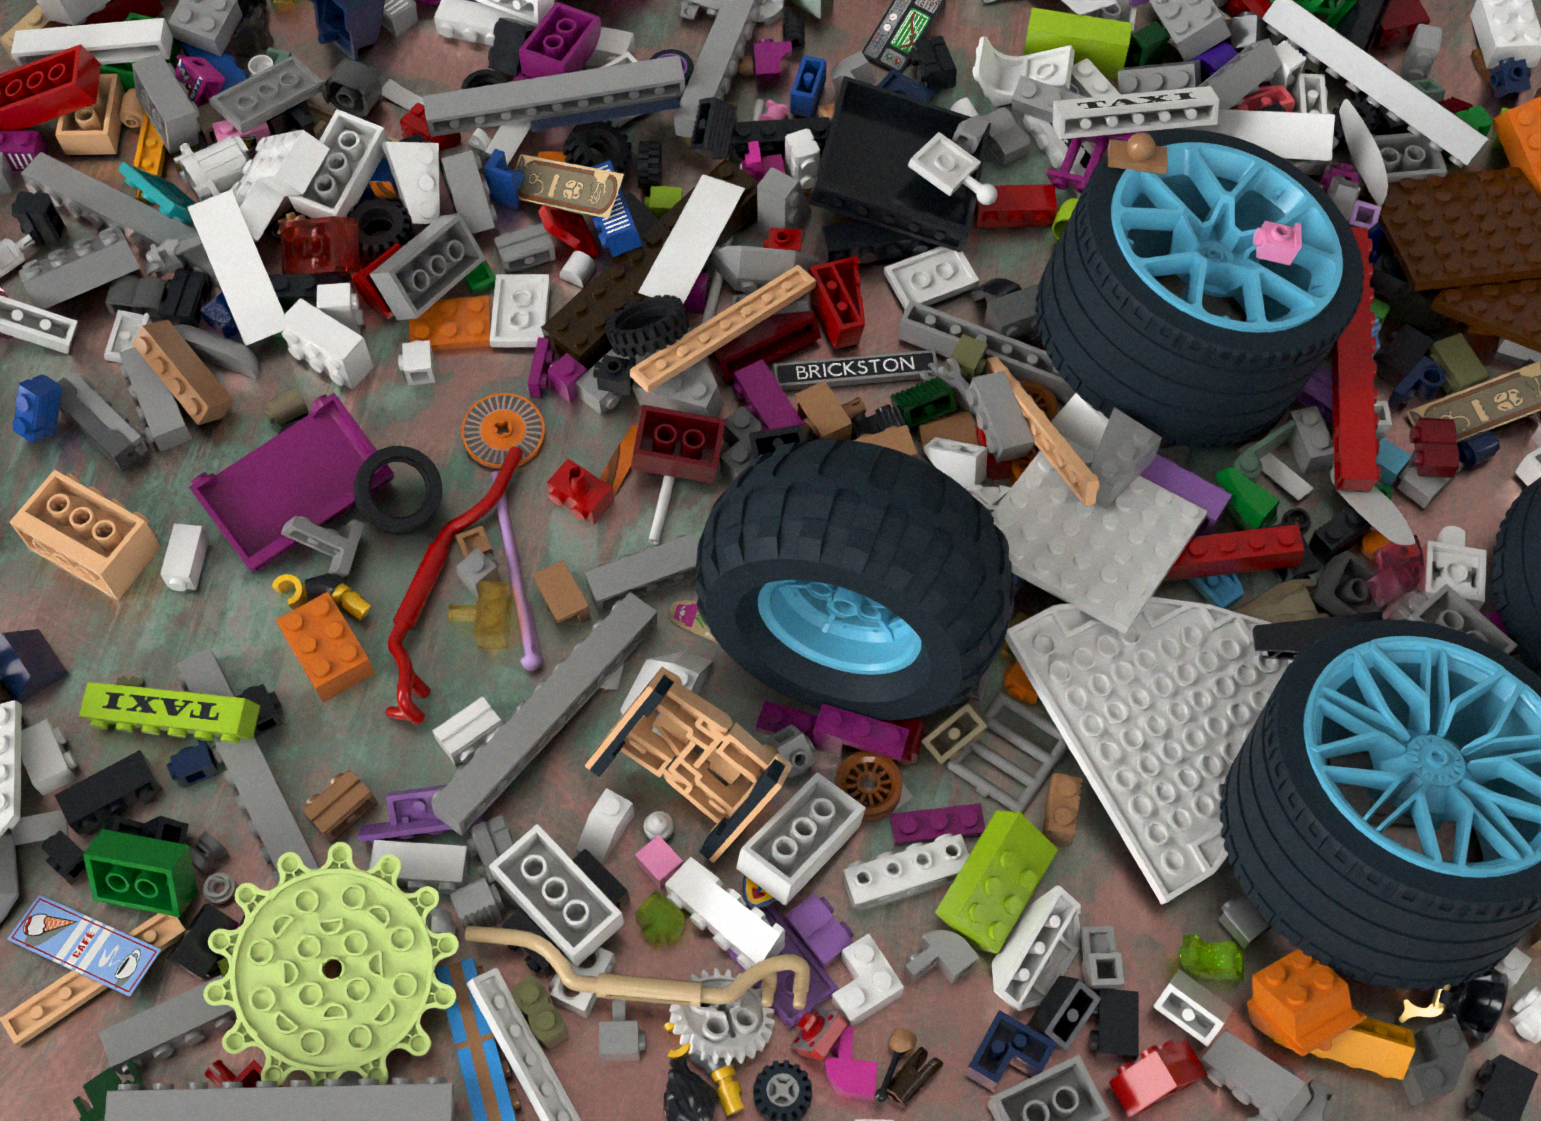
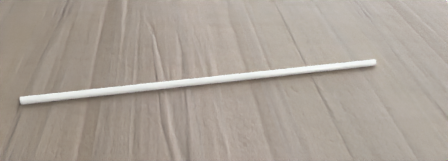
M756 100L751 121H758L759 117L763 114L765 108L764 100ZM733 236L722 246V248L726 246H731ZM714 270L701 324L715 315L723 277L716 270ZM664 475L648 540L651 544L658 545L660 543L675 477Z

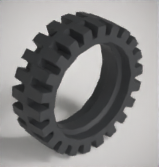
M656 295L653 299L650 297L644 298L642 302L637 300L634 302V305L628 304L624 306V310L619 309L616 311V315H611L605 323V330L612 349L617 355L622 357L627 355L635 357L637 354L640 357L645 356L646 352L652 354L656 352V349L663 350L667 348V344L673 345L676 343L675 339L680 340L690 327L681 299L674 295L671 297L670 295H664L663 297Z

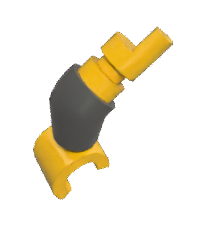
M667 1022L663 1028L669 1034H673L675 1024ZM690 1043L683 1044L677 1050L670 1049L667 1057L678 1060L679 1057L690 1056V1061L703 1068L707 1076L712 1077L714 1084L718 1083L719 1088L716 1090L726 1116L744 1108L739 1095L743 1092L739 1081H734L733 1078L736 1076L733 1067L736 1065L734 1058H732L730 1065L726 1064L724 1058H719L718 1063L714 1064L710 1055L704 1060H700L701 1051L699 1050L690 1054Z

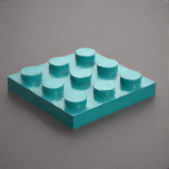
M122 162L118 171L126 177L124 181L137 190H142L141 196L153 204L157 203L160 206L158 210L168 218L173 219L175 216L183 224L189 226L191 223L195 227L187 208L196 204L195 201L172 182L127 162Z

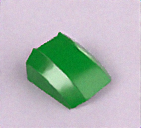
M1233 467L1216 473L1215 485L1221 486L1232 495L1226 511L1243 531L1263 529L1275 524L1278 518L1277 506L1279 505V500Z

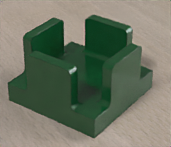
M132 1060L126 1065L135 1079L134 1082L127 1080L122 1083L116 1070L110 1067L85 1083L83 1089L93 1108L80 1096L73 1099L81 1115L80 1121H105L107 1091H118V1084H139V1090H152L153 1087L143 1069Z

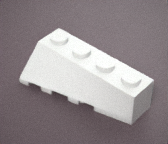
M692 857L665 883L668 901L678 910L682 907L691 914L690 920L699 929L704 930L707 928L715 935L713 940L723 950L727 951L730 948L738 955L737 961L746 970L762 960L777 956L785 948V929L777 923L771 927L765 918V913L757 907L751 910L746 908L747 904L739 893L731 888H728L726 891L721 888L723 886L722 881Z

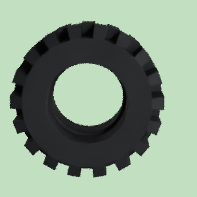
M374 197L372 201L368 199L363 200L361 205L357 203L353 206L354 211L349 210L347 213L348 219H344L343 231L350 253L358 264L362 262L363 267L369 265L394 244L398 243L403 247L414 238L407 210L401 207L397 201L392 203L389 198L380 200V197ZM378 231H388L381 236H371Z

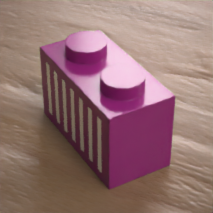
M0 131V152L4 153L13 171H23L40 152L48 155V149L38 131Z

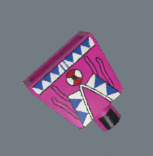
M178 55L172 60V65L176 69V79L178 83L182 82L188 93L187 98L190 102L194 101L196 106L199 107L210 102L209 98L219 94L225 78L205 58Z

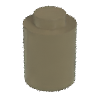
M296 387L266 401L267 408L263 409L270 424L276 422L278 427L309 411Z

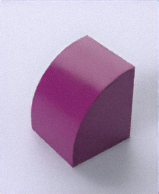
M700 273L683 304L686 312L704 314L709 294L708 274Z

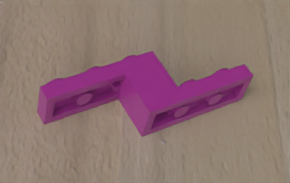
M766 700L755 726L757 732L771 736L792 724L804 736L807 735L814 748L841 757L844 746L849 745L899 761L902 759L910 729L823 703L819 715L816 716Z

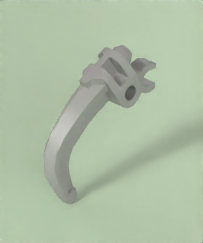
M198 232L175 239H164L160 245L156 243L150 245L151 250L146 254L148 263L144 265L146 275L151 276L155 272L157 277L161 278L166 273H174L177 269L181 270L183 263L180 256L204 247Z

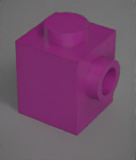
M566 353L560 360H555L547 371L551 389L566 401L572 403L578 397L575 382L587 372V368Z

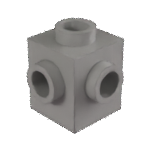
M792 724L766 738L768 745L772 746L777 754L779 753L793 765L788 774L790 778L804 774L809 767L816 764L812 755L815 748L811 740Z

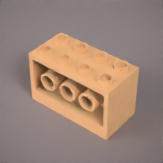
M55 469L9 522L30 550L117 600L122 597L162 548L156 539V532L148 526L149 520L137 511H134V513L127 511L126 507L114 498L108 500L95 487L89 486L87 488L81 485V482L72 474L67 473L64 475Z

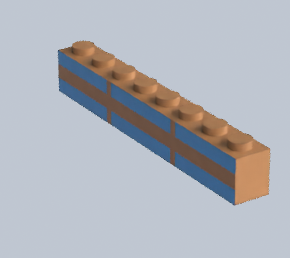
M469 958L436 969L438 980L451 986L456 993L454 1004L447 1008L446 1012L474 1121H518L515 1109L521 1107L516 1088L510 1090L507 1077L512 1076L510 1064L506 1057H501L500 1045L466 985L471 979L485 973L483 965L478 967L474 958Z

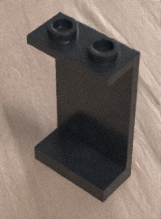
M586 848L572 860L614 905L617 904L622 908L630 900L628 890ZM521 907L501 925L502 928L529 931L540 935L559 949ZM508 945L514 952L519 949L526 956L523 961L532 972L537 974L540 971L546 978L551 975L549 968L551 964L543 956L526 947Z

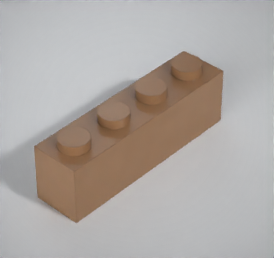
M167 319L142 325L132 345L196 424L201 425L223 418L234 401L233 398L171 322Z

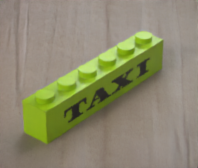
M87 682L79 717L90 721L89 726L99 729H108L109 725H115V729L125 732H134V728H142L141 732L151 735H160V731H168L167 735L178 738H186L187 734H194V738L199 740L212 741L213 737H221L220 741L239 744L240 740H253L260 705L246 698Z

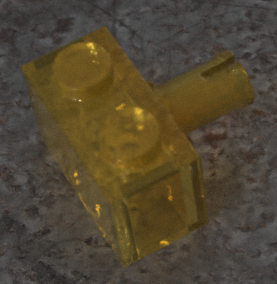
M479 581L478 600L475 605L449 604L448 608L451 610L448 611L449 623H475L474 635L479 649H508L513 600L509 582Z

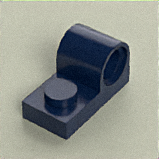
M1424 355L1393 390L1388 400L1389 407L1396 410L1402 402L1407 405L1414 395L1422 400H1432L1435 398L1446 380L1444 369Z

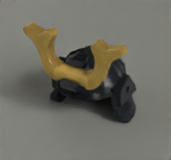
M1488 970L1485 974L1481 976L1476 975L1473 980L1468 982L1462 981L1457 986L1448 984L1443 989L1436 990L1433 988L1431 992L1433 1001L1429 1007H1421L1411 999H1406L1403 1001L1405 1011L1399 1017V1022L1405 1023L1410 1018L1416 1016L1436 1017L1445 1011L1450 1018H1456L1462 1031L1471 1032L1480 1041L1487 1042L1498 1025L1505 1005L1508 976L1507 974H1491V971Z

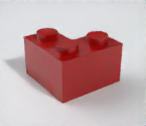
M1171 1039L1160 1046L1156 1044L1140 1053L1142 1060L1136 1064L1132 1060L1116 1070L1119 1075L1110 1080L1109 1084L1128 1117H1132L1147 1111L1168 1096L1187 1089L1208 1074L1187 1040L1174 1043Z

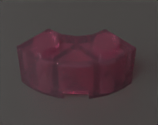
M1413 535L1415 544L1398 545L1391 541L1373 552L1376 561V572L1373 578L1366 581L1371 592V597L1378 608L1412 591L1421 580L1418 578L1419 569L1424 567V559L1417 535Z

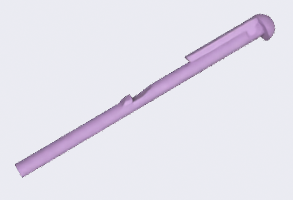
M494 471L490 474L492 485L499 471ZM504 493L496 506L525 657L521 659V664L526 670L535 671L542 666L543 656L540 653L531 603L526 601L518 562L519 551L515 545L506 494Z

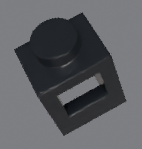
M604 355L602 362L597 361L595 363L593 377L597 378L598 390L631 396L635 380L630 377V369L637 365L636 358L624 359Z
M61 830L47 838L42 844L41 849L49 855L45 861L70 885L87 871L83 856L84 851Z

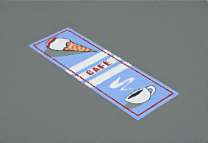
M38 895L7 938L8 941L129 997L161 952V949L42 895Z

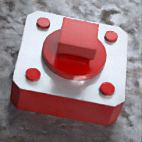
M817 1008L813 1014L805 1013L796 1025L801 1031L793 1040L791 1047L801 1056L820 1061L826 1056L847 1026L848 1021L839 1012L824 1008Z

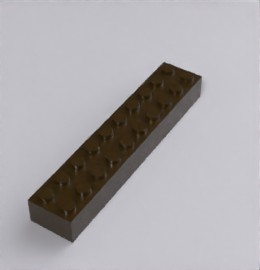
M724 159L707 176L745 189L714 247H722L758 213L757 185L760 182L727 159ZM695 187L640 236L643 246L619 255L541 327L544 338H549L552 350H555L561 357L566 353L587 368L588 371L612 349L605 330L606 321L609 320L611 315H616L615 312L619 309L624 310V306L628 304L632 306L635 301L640 300L642 302L644 298L649 297L638 292Z

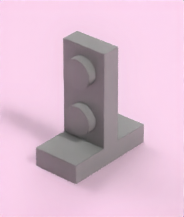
M294 516L284 524L281 535L332 556L328 573L343 578L350 572L364 523L353 519L342 527L339 535L333 529L322 528L313 524V521L309 518Z

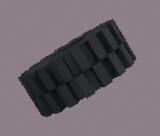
M607 120L606 123L603 121L575 125L564 142L563 155H567L566 163L590 168L610 160L616 173H623L633 155V152L630 151L632 145L631 142L626 143L628 136L626 133L623 135L620 133L621 128L618 125L616 128L611 126L612 121ZM590 148L598 150L604 158L595 155Z

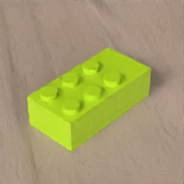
M996 810L935 913L958 935L963 937L973 949L998 954L1058 849L1021 812Z

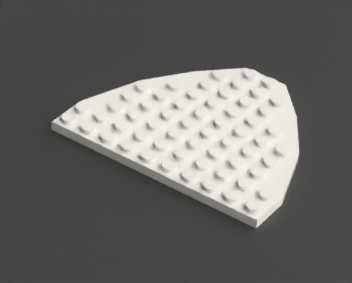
M1151 597L1126 635L1079 610L1072 603L1053 605L1007 629L1005 640L1162 905L1213 875L1228 856V852L1225 851L1223 845L1225 839L1221 836L1223 824L1220 822V813L1222 812L1220 802L1223 798L1222 788L1225 784V778L1287 666L1293 660L1266 659L1263 657L1262 651H1255L1253 628L1256 625L1272 624L1271 622L1210 604Z

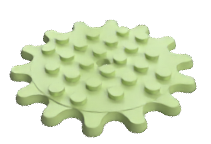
M336 842L330 847L327 861L319 869L311 870L307 868L300 856L294 852L284 853L280 856L277 863L280 873L278 885L274 889L267 891L259 889L252 883H244L237 887L234 897L235 901L245 912L243 924L235 930H214L208 938L209 948L213 952L227 958L229 970L225 977L210 982L205 987L204 999L212 1006L229 1005L235 1010L237 1016L236 1023L225 1033L222 1039L223 1048L231 1054H238L252 1046L262 1049L266 1056V1062L261 1072V1080L277 1081V1087L282 1085L287 1076L296 1070L307 1072L311 1078V1086H324L325 1080L339 1079L347 1071H356L363 1079H379V1085H385L389 1077L386 1067L387 1055L392 1050L398 1048L405 1049L414 1056L425 1055L431 1048V1039L421 1027L420 1019L422 1014L430 1008H450L456 1000L455 990L451 986L438 981L434 970L440 960L453 956L459 948L458 939L451 933H433L426 925L427 915L438 905L439 894L430 886L422 887L413 893L401 891L397 885V877L401 871V861L392 854L382 856L372 869L364 871L356 868L354 865L352 849L345 842ZM331 960H338L342 965L341 975L334 979L327 978L324 974L326 963Z

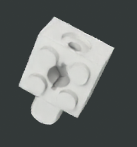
M1444 527L1437 536L1436 542L1427 541L1419 553L1415 607H1421L1445 584H1448L1476 610H1479L1485 602L1487 550L1466 547V532L1460 527Z

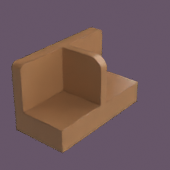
M564 560L533 574V579L544 598L545 605L553 614L556 622L560 623L574 615L577 616L580 623L591 619L589 606Z

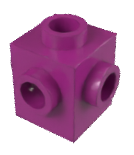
M1338 161L1337 165L1330 164L1329 170L1324 169L1320 180L1324 192L1327 194L1332 177L1342 175L1344 179L1357 183L1359 187L1361 178L1358 177L1357 170L1353 169L1354 165Z

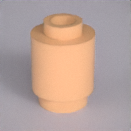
M131 88L123 95L119 119L130 128L141 127L144 109L136 97L135 88Z

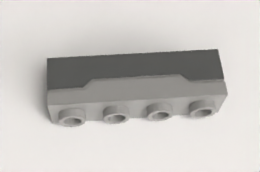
M71 371L65 378L63 377L57 382L62 386L59 410L122 471L149 451L143 441L146 439V436L136 425L131 427L128 424L129 419L120 409L114 411L111 408L112 403L102 392L97 394L94 391L96 388L86 376L80 378L74 371Z

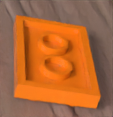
M489 295L440 299L436 301L417 319H409V343L415 340H429L432 351L491 346L489 342L491 330Z

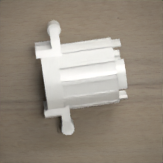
M239 135L234 138L229 136L196 153H193L188 143L180 145L182 155L174 158L175 163H180L183 170L179 172L185 183L189 182L200 202L229 191L237 181L240 182L244 175L242 173L243 167L250 160L246 153L248 148Z

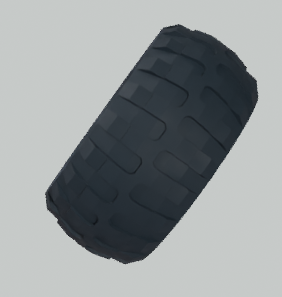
M821 439L810 442H793L777 447L774 453L761 454L756 457L714 503L697 546V578L695 583V592L698 595L697 607L702 619L710 628L711 634L723 650L746 672L777 692L817 709H821L823 703L877 720L909 719L942 711L945 706L962 701L1000 653L1014 607L1013 579H1011L1012 562L1008 557L1009 545L1004 533L993 524L994 517L981 502L953 478L916 457L884 446L853 440Z

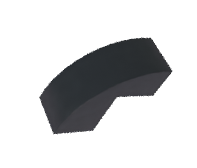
M114 815L105 820L103 829L185 844L189 824L163 816H158L146 823Z

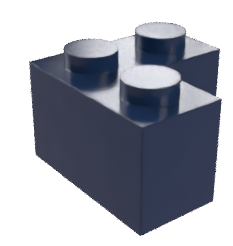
M999 1010L969 1064L965 1076L994 1092L1008 1064L1031 1077L1042 1073L1057 1043Z

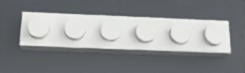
M497 967L471 979L466 985L540 1120L581 1121Z

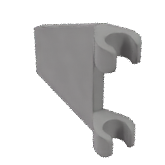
M954 358L946 360L951 366L949 372L944 366L939 367L936 363H929L928 366L932 369V375L929 376L927 371L922 370L920 372L921 378L925 381H930L931 378L940 377L954 390L956 403L966 411H970L976 419L973 406L969 405L966 397V391L970 385L961 376L958 362Z

